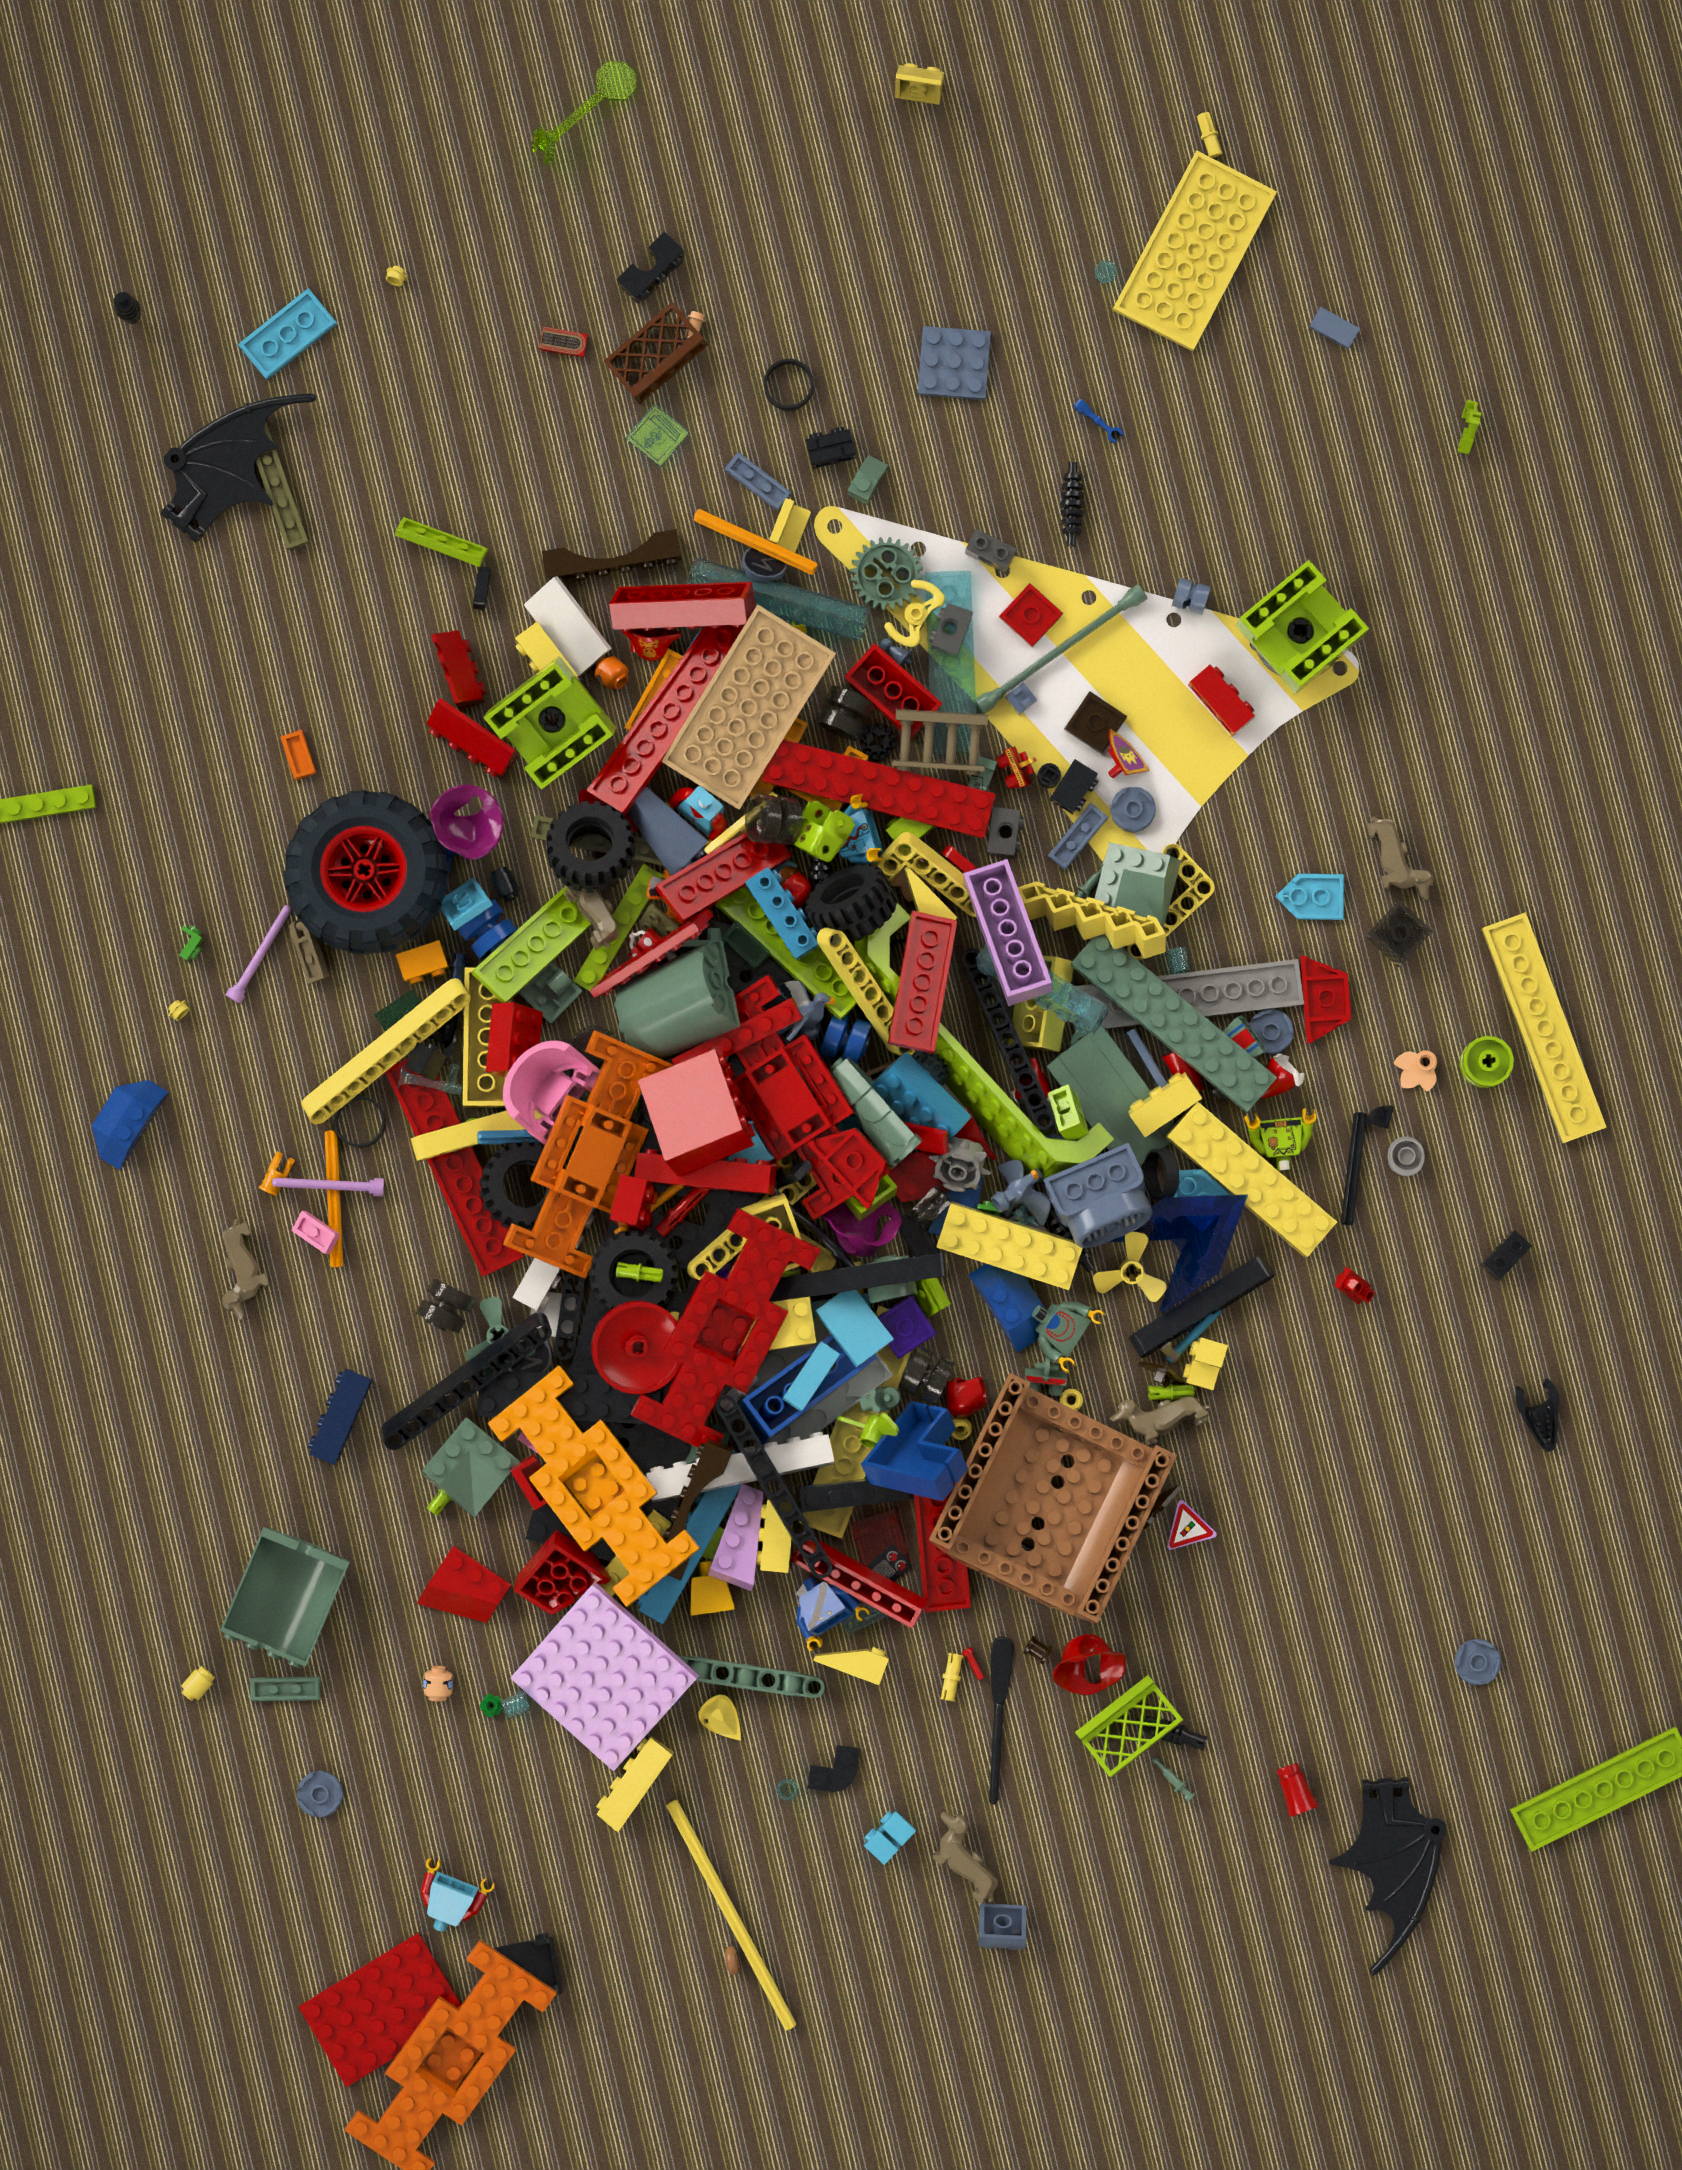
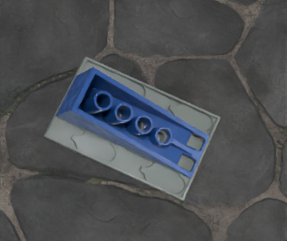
M816 1317L813 1320L816 1343L807 1346L773 1350L765 1356L756 1374L759 1380L749 1389L746 1397L742 1396L737 1403L763 1447L764 1444L770 1442H777L780 1445L787 1443L786 1440L789 1438L800 1437V1440L810 1438V1434L822 1431L836 1420L839 1415L841 1416L860 1402L859 1398L869 1395V1390L878 1388L893 1376L892 1372L877 1353L856 1367L821 1320ZM822 1341L840 1355L803 1411L800 1412L782 1398L818 1344ZM726 1386L722 1389L720 1395H727L733 1387Z

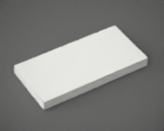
M558 576L553 577L524 604L578 677L582 676L612 649Z

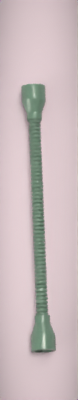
M1136 584L1127 591L1124 597L1118 601L1117 605L1110 608L1105 614L1103 613L1098 619L1096 618V621L1093 620L1091 624L1086 625L1084 629L1082 628L1077 634L1075 633L1065 642L1058 645V647H1055L1053 651L1048 652L1046 656L1041 657L1032 666L1030 665L1020 674H1017L1015 678L1010 679L1001 688L997 687L993 691L985 692L978 696L974 701L980 711L986 714L995 707L997 702L1009 690H1012L1019 683L1026 680L1028 676L1033 675L1035 671L1037 672L1040 668H1043L1047 663H1050L1054 658L1064 653V651L1066 652L1071 646L1073 647V644L1075 645L1078 641L1080 642L1085 636L1087 637L1092 631L1097 630L1099 626L1104 625V623L1111 620L1121 611L1138 606L1147 600L1145 592Z

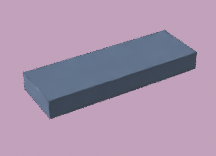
M739 452L724 469L726 473L777 512L782 508L785 498L789 499L792 495V492Z
M1090 803L1047 857L1066 870L1105 823L1108 816Z
M1132 1029L1127 1032L1126 1036L1156 1087L1161 1086L1162 1088L1168 1083L1137 1031Z

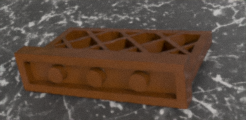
M671 302L607 357L604 362L637 402L641 404L708 346V343L676 305ZM674 310L677 314V324H665L666 316ZM653 327L660 328L659 339H649V330ZM665 328H676L675 340L663 339ZM680 329H690L693 335L689 339L679 340ZM635 342H643L642 354L631 353V346ZM647 343H659L658 354H646ZM663 343L674 344V351L670 355H662ZM618 357H626L625 369L615 368L611 363ZM630 358H641L640 369H629ZM646 358L657 359L654 369L644 370ZM628 373L640 374L639 381L633 387L627 383Z

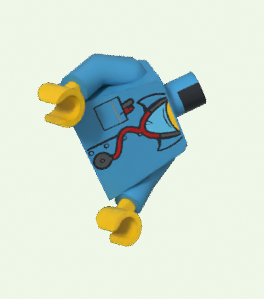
M863 794L851 797L850 805L844 812L853 819L855 826L847 841L839 850L842 858L849 859L854 864L865 865L866 863L882 862V858H878V854L884 852L872 812L862 809L867 807L868 804L867 802L861 803Z

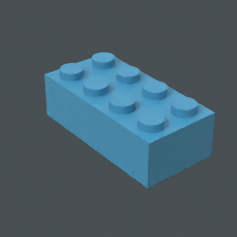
M907 1051L892 1063L871 1085L904 1122L948 1131V1140L958 1133L972 1117Z

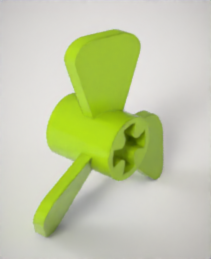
M885 1413L881 1415L870 1414L866 1424L840 1415L837 1420L864 1428L859 1442L870 1449L875 1447L883 1435L897 1436L899 1432L898 1426Z

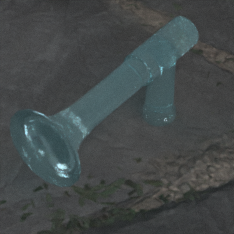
M457 1064L450 1065L448 1081L446 1082L441 1080L433 1081L429 1078L410 1074L402 1065L397 1088L403 1084H416L461 1095L463 1085L456 1084L460 1066Z

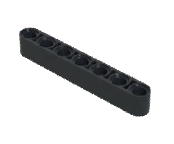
M1263 1255L1257 1256L1139 1329L1129 1337V1341L1140 1358H1145L1162 1348L1166 1343L1173 1341L1203 1322L1208 1315H1214L1265 1284L1275 1276V1272Z

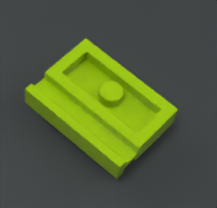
M937 1278L915 1281L918 1294L914 1296L926 1318L951 1305Z

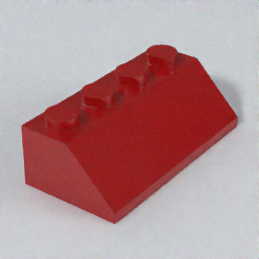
M875 643L844 676L846 684L901 732L902 724H900V720H895L896 709L938 711L943 704ZM914 721V725H911V741L924 729L923 721Z
M439 698L426 723L430 728L428 732L439 740L441 737L448 740L447 745L456 752H459L460 749L468 754L466 758L475 765H478L480 762L486 767L485 771L492 777L500 776L504 778L518 758L516 750Z

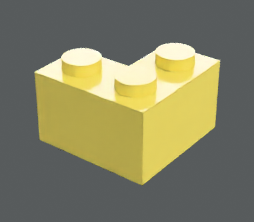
M1198 1338L1197 1341L1192 1342L1189 1355H1192V1360L1190 1364H1186L1183 1372V1377L1186 1378L1185 1383L1211 1391L1214 1390L1218 1372L1222 1368L1228 1345L1205 1338Z

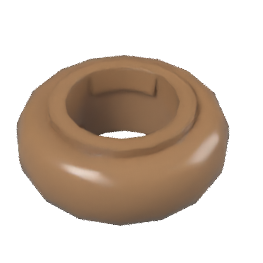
M728 1946L725 1950L727 1970L731 1975H736L740 1969L738 1953L734 1946Z

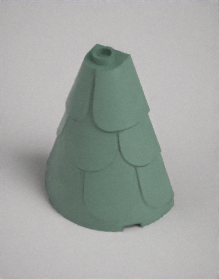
M840 1057L831 1066L833 1069L831 1074L855 1111L854 1114L864 1132L867 1133L876 1150L887 1160L890 1169H893L922 1142V1139L917 1133L914 1134L907 1127L903 1120L873 1089L871 1085L874 1081L849 1057L845 1060Z

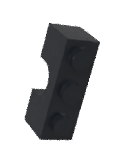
M665 231L648 247L649 253L657 261L653 269L642 271L632 263L617 278L618 286L636 303L641 299L645 301L651 295V289L656 284H662L668 277L667 273L672 268H678L684 261V250Z

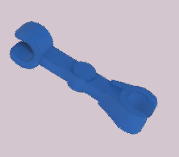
M1078 399L1074 409L1080 414L1089 417L1094 424L1104 429L1108 433L1107 438L1111 443H1117V440L1112 438L1111 433L1117 432L1120 436H1123L1122 430L1118 427L1110 428L1103 422L1101 417L1092 412L1082 399Z

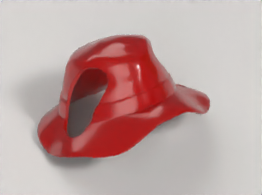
M1080 1635L1066 1644L1062 1660L1054 1668L1052 1674L1053 1682L1069 1692L1080 1695L1098 1693L1122 1679L1126 1667L1125 1655L1119 1652H1112L1105 1640L1097 1635ZM1100 1654L1099 1672L1101 1681L1089 1683L1085 1678L1084 1672L1086 1660L1090 1656Z

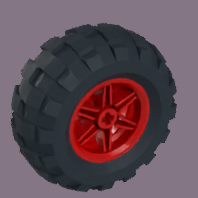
M349 791L348 794L338 797L333 796L320 803L316 810L309 815L307 814L299 823L293 839L289 841L285 854L284 884L290 900L289 903L296 916L322 942L335 949H341L352 954L386 953L399 949L398 947L415 940L425 931L429 923L436 918L443 905L442 902L446 889H448V857L444 846L438 842L432 823L413 804L400 799L396 795L382 791ZM362 845H367L369 847V850L366 854H363L360 851ZM388 855L390 858L389 862L382 863V856ZM348 858L350 860L349 866H343L341 860ZM363 866H365L366 868L371 867V869L368 870L370 872L369 875H360V873L362 872L361 868ZM385 878H389L391 880V884L389 886L383 885V880ZM350 881V888L344 889L342 886L343 882ZM370 891L372 897L365 899L363 897L364 892Z

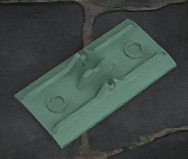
M1101 1024L1046 1066L1061 1087L1069 1084L1078 1095L1085 1120L1091 1128L1099 1122L1114 1138L1106 1147L1109 1151L1129 1143L1140 1166L1144 1163L1146 1155L1150 1150L1162 1149L1171 1143L1165 1138V1135L1175 1125L1172 1120L1147 1137H1144L1128 1113L1131 1109L1130 1106L1139 1099L1143 1101L1148 1098L1151 1091Z

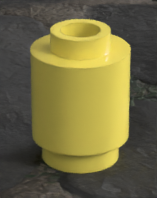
M203 1666L195 1669L181 1685L184 1689L182 1694L191 1701L194 1698L199 1701L213 1685L212 1681L215 1679V1676Z

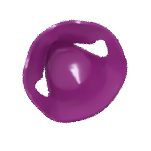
M474 785L452 787L440 795L431 808L430 817L438 842L466 859L482 858L496 847L501 838L503 830L501 807L489 792ZM473 796L481 799L483 807L479 812L469 816L455 815V811L468 804Z
M844 1202L822 1215L824 1220L834 1229L839 1246L847 1254L854 1257L872 1256L879 1246L888 1244L895 1237L901 1225L899 1213L887 1202L861 1221L855 1217ZM883 1215L890 1217L891 1220L883 1227L879 1241L875 1242L876 1224L879 1217Z

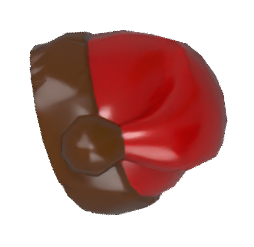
M793 866L782 868L778 872L782 879V882L779 884L784 891L786 889L790 891L795 899L792 904L796 909L805 907L808 895L812 892L811 883L799 869Z

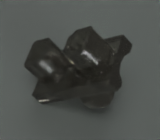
M934 1186L908 1213V1216L925 1230L952 1201L942 1189Z

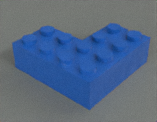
M910 1401L894 1422L899 1428L898 1435H883L863 1460L861 1466L870 1484L944 1501L954 1488L953 1483H958L968 1470L960 1449L944 1446L945 1442L956 1430V1427L948 1409L933 1405L928 1407L927 1404Z

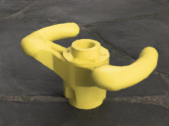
M913 580L911 586L933 594V598L922 604L912 603L906 607L904 620H906L909 626L910 636L905 637L901 635L890 622H887L884 626L888 634L896 642L912 648L920 643L919 630L926 622L931 611L943 606L945 603V595L932 583L923 580Z

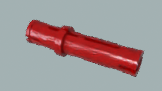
M694 1187L673 1209L670 1208L667 1211L666 1217L654 1228L665 1238L678 1223L681 1224L683 1222L682 1219L712 1189Z

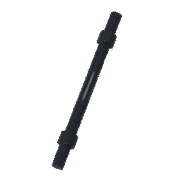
M776 1184L774 1188V1195H768L769 1198L771 1196L773 1197L775 1195L781 1194L778 1191L780 1188ZM789 1203L794 1220L813 1232L832 1253L831 1256L836 1262L839 1260L845 1268L856 1266L846 1256L847 1252L841 1246L838 1247L820 1226L798 1212Z

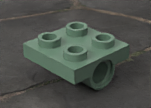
M553 962L519 992L534 1009L543 1012L542 1016L551 1025L583 993Z

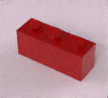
M1210 664L1194 677L1188 686L1233 737L1254 719L1255 715L1253 712L1255 710L1247 701L1243 702L1238 697L1240 693L1233 684L1228 685L1223 679L1225 676L1217 666L1213 668Z

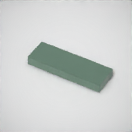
M321 1676L250 1678V1701L321 1700Z

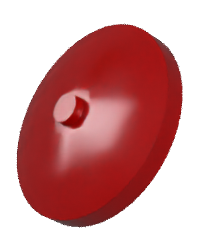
M630 1301L614 1307L599 1321L592 1337L591 1353L598 1373L609 1385L625 1393L646 1394L660 1389L673 1379L682 1364L663 1354V1350L678 1322L666 1309L648 1301Z

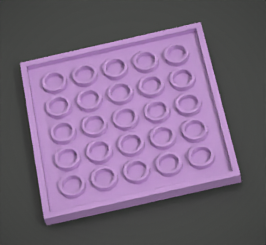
M594 1582L512 1675L511 1679L612 1771H615L699 1675L600 1585Z

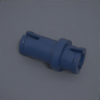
M452 953L453 959L450 962V967H452L451 979L457 978L464 985L465 967L468 968V963H466L467 954Z

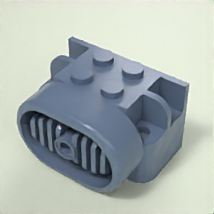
M1129 1143L1043 1179L1047 1196L1052 1202L1056 1215L1060 1222L1069 1228L1076 1245L1081 1248L1096 1247L1128 1234L1143 1226L1153 1214V1210L1145 1195L1146 1186L1143 1172Z

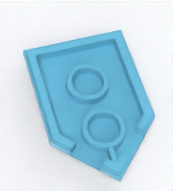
M1297 874L1275 896L1297 919L1344 920V874Z
M1204 1169L1179 1170V1185L1175 1196L1171 1198V1203L1200 1230L1205 1232L1235 1198Z

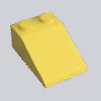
M910 63L904 66L899 65L895 81V98L940 105L944 72L935 67H927V69L918 68L917 65Z
M905 865L903 870L916 911L956 920L957 916Z
M810 1297L773 1302L789 1312L769 1351L816 1343ZM754 1320L753 1324L751 1325V1327H750V1329H749V1331H748V1333H747V1335H746V1337H745V1339H744V1341H743V1343H742V1347H743V1345H744V1343H745V1341H746V1339H747L749 1333L751 1332V1330H752V1328H753V1326H754L756 1320Z
M872 1647V1650L860 1649L815 1654L813 1661L879 1685L889 1657L885 1656L886 1651Z

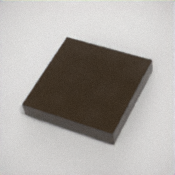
M1089 691L1064 730L1102 755L1110 743L1109 730L1112 729L1117 733L1127 716Z

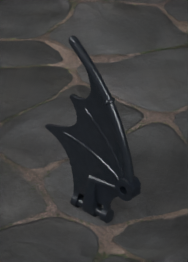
M312 393L288 395L250 404L245 403L244 406L224 414L195 432L179 448H170L164 456V463L174 472L176 493L172 501L163 508L161 515L166 519L172 520L175 527L183 533H188L190 539L197 543L212 522L233 505L255 501L272 506V500L262 488L255 474V461L263 453L278 447L268 438L265 432V423L267 418L279 408L290 404L316 401V395ZM175 457H179V461L177 463L173 462ZM177 505L183 509L180 514L174 511ZM195 519L201 523L197 529L192 526Z
M1401 1777V1780L1381 1778L1370 1782L1369 1779L1361 1780L1363 1818L1359 1835L1345 1853L1329 1860L1331 1865L1354 1869L1367 1875L1373 1882L1374 1889L1366 1910L1383 1911L1392 1917L1394 1923L1392 1941L1386 1952L1370 1968L1369 1973L1372 1976L1378 1974L1407 1941L1417 1924L1421 1922L1420 1918L1428 1903L1439 1866L1441 1840L1446 1836V1824L1442 1820L1435 1817H1424L1411 1804L1408 1777ZM1401 1789L1402 1796H1393V1790ZM1378 1790L1379 1797L1370 1798V1791ZM1435 1825L1438 1826V1832L1432 1833L1431 1828Z

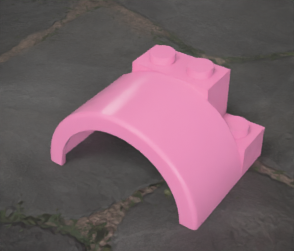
M563 1041L542 1042L524 1052L509 1070L503 1087L504 1106L508 1114L516 1122L523 1126L535 1139L545 1145L566 1094L580 1099L586 1090L591 1093L600 1070L568 1043ZM574 1069L572 1078L562 1071ZM534 1110L542 1115L540 1119L535 1120Z

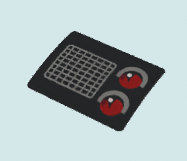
M893 1544L888 1546L867 1565L868 1568L892 1581L897 1580L912 1566Z

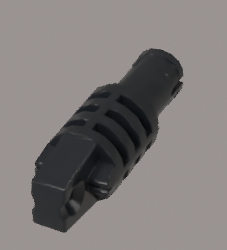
M1146 1716L1144 1722L1157 1724V1718ZM1160 1719V1724L1169 1725L1172 1723V1721ZM1179 1724L1161 1740L1179 1746L1187 1744L1203 1750L1207 1736L1188 1731L1186 1726ZM1143 1726V1731L1155 1736L1156 1727Z

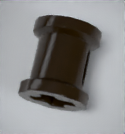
M1032 1635L1023 1654H1030L1040 1660V1663L1043 1665L1053 1647L1051 1645H1044Z

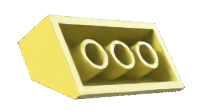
M1043 956L1054 992H1051L1050 995L1045 994L1050 998L1041 995L1015 1004L1012 1023L1023 1048L1060 1052L1067 1011L1065 1007L1068 1004L1073 975V967L1070 965L1072 961L1054 956ZM1054 993H1058L1061 996L1060 999L1053 998V1000H1057V1002L1051 1000L1053 996L1059 997L1058 995H1054ZM1064 998H1066V1000H1065L1064 1003L1062 1004L1064 1007H1062V1006H1060L1059 1004H1057V1003H1060V1004H1061L1062 1001L1064 1000ZM1009 1038L1008 1045L1013 1044L1014 1040Z
M652 1736L649 1740L646 1738L642 1740L637 1748L640 1751L635 1759L631 1757L623 1767L626 1770L622 1778L616 1777L609 1787L613 1790L610 1796L607 1798L604 1795L596 1806L600 1809L597 1815L617 1832L622 1828L674 1753Z

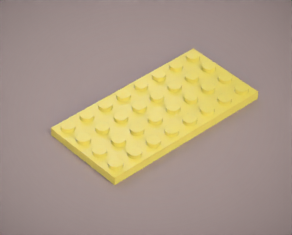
M1196 150L1113 307V311L1193 352L1277 191Z

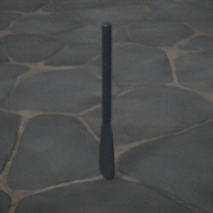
M1006 1637L996 1638L991 1646L990 1672L994 1702L989 1802L991 1804H996L999 1796L1003 1706L1008 1694L1013 1657V1644Z

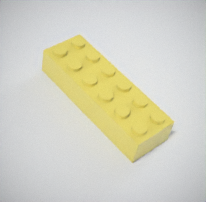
M465 967L464 987L471 996V1000L464 1007L463 1106L505 1108L503 1087L506 1078L486 1072L492 1004L501 1002L472 975V971L475 968Z
M953 1201L950 1203L937 1244V1248L1066 1290L1070 1289L1083 1249L1077 1246L1073 1240Z

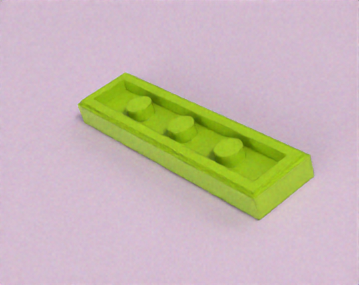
M403 517L395 531V536L478 567L481 566L488 552L486 547Z

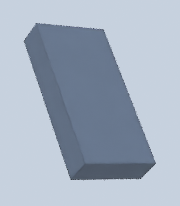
M1322 307L1319 308L1309 326L1313 331L1348 350L1360 330L1359 327Z

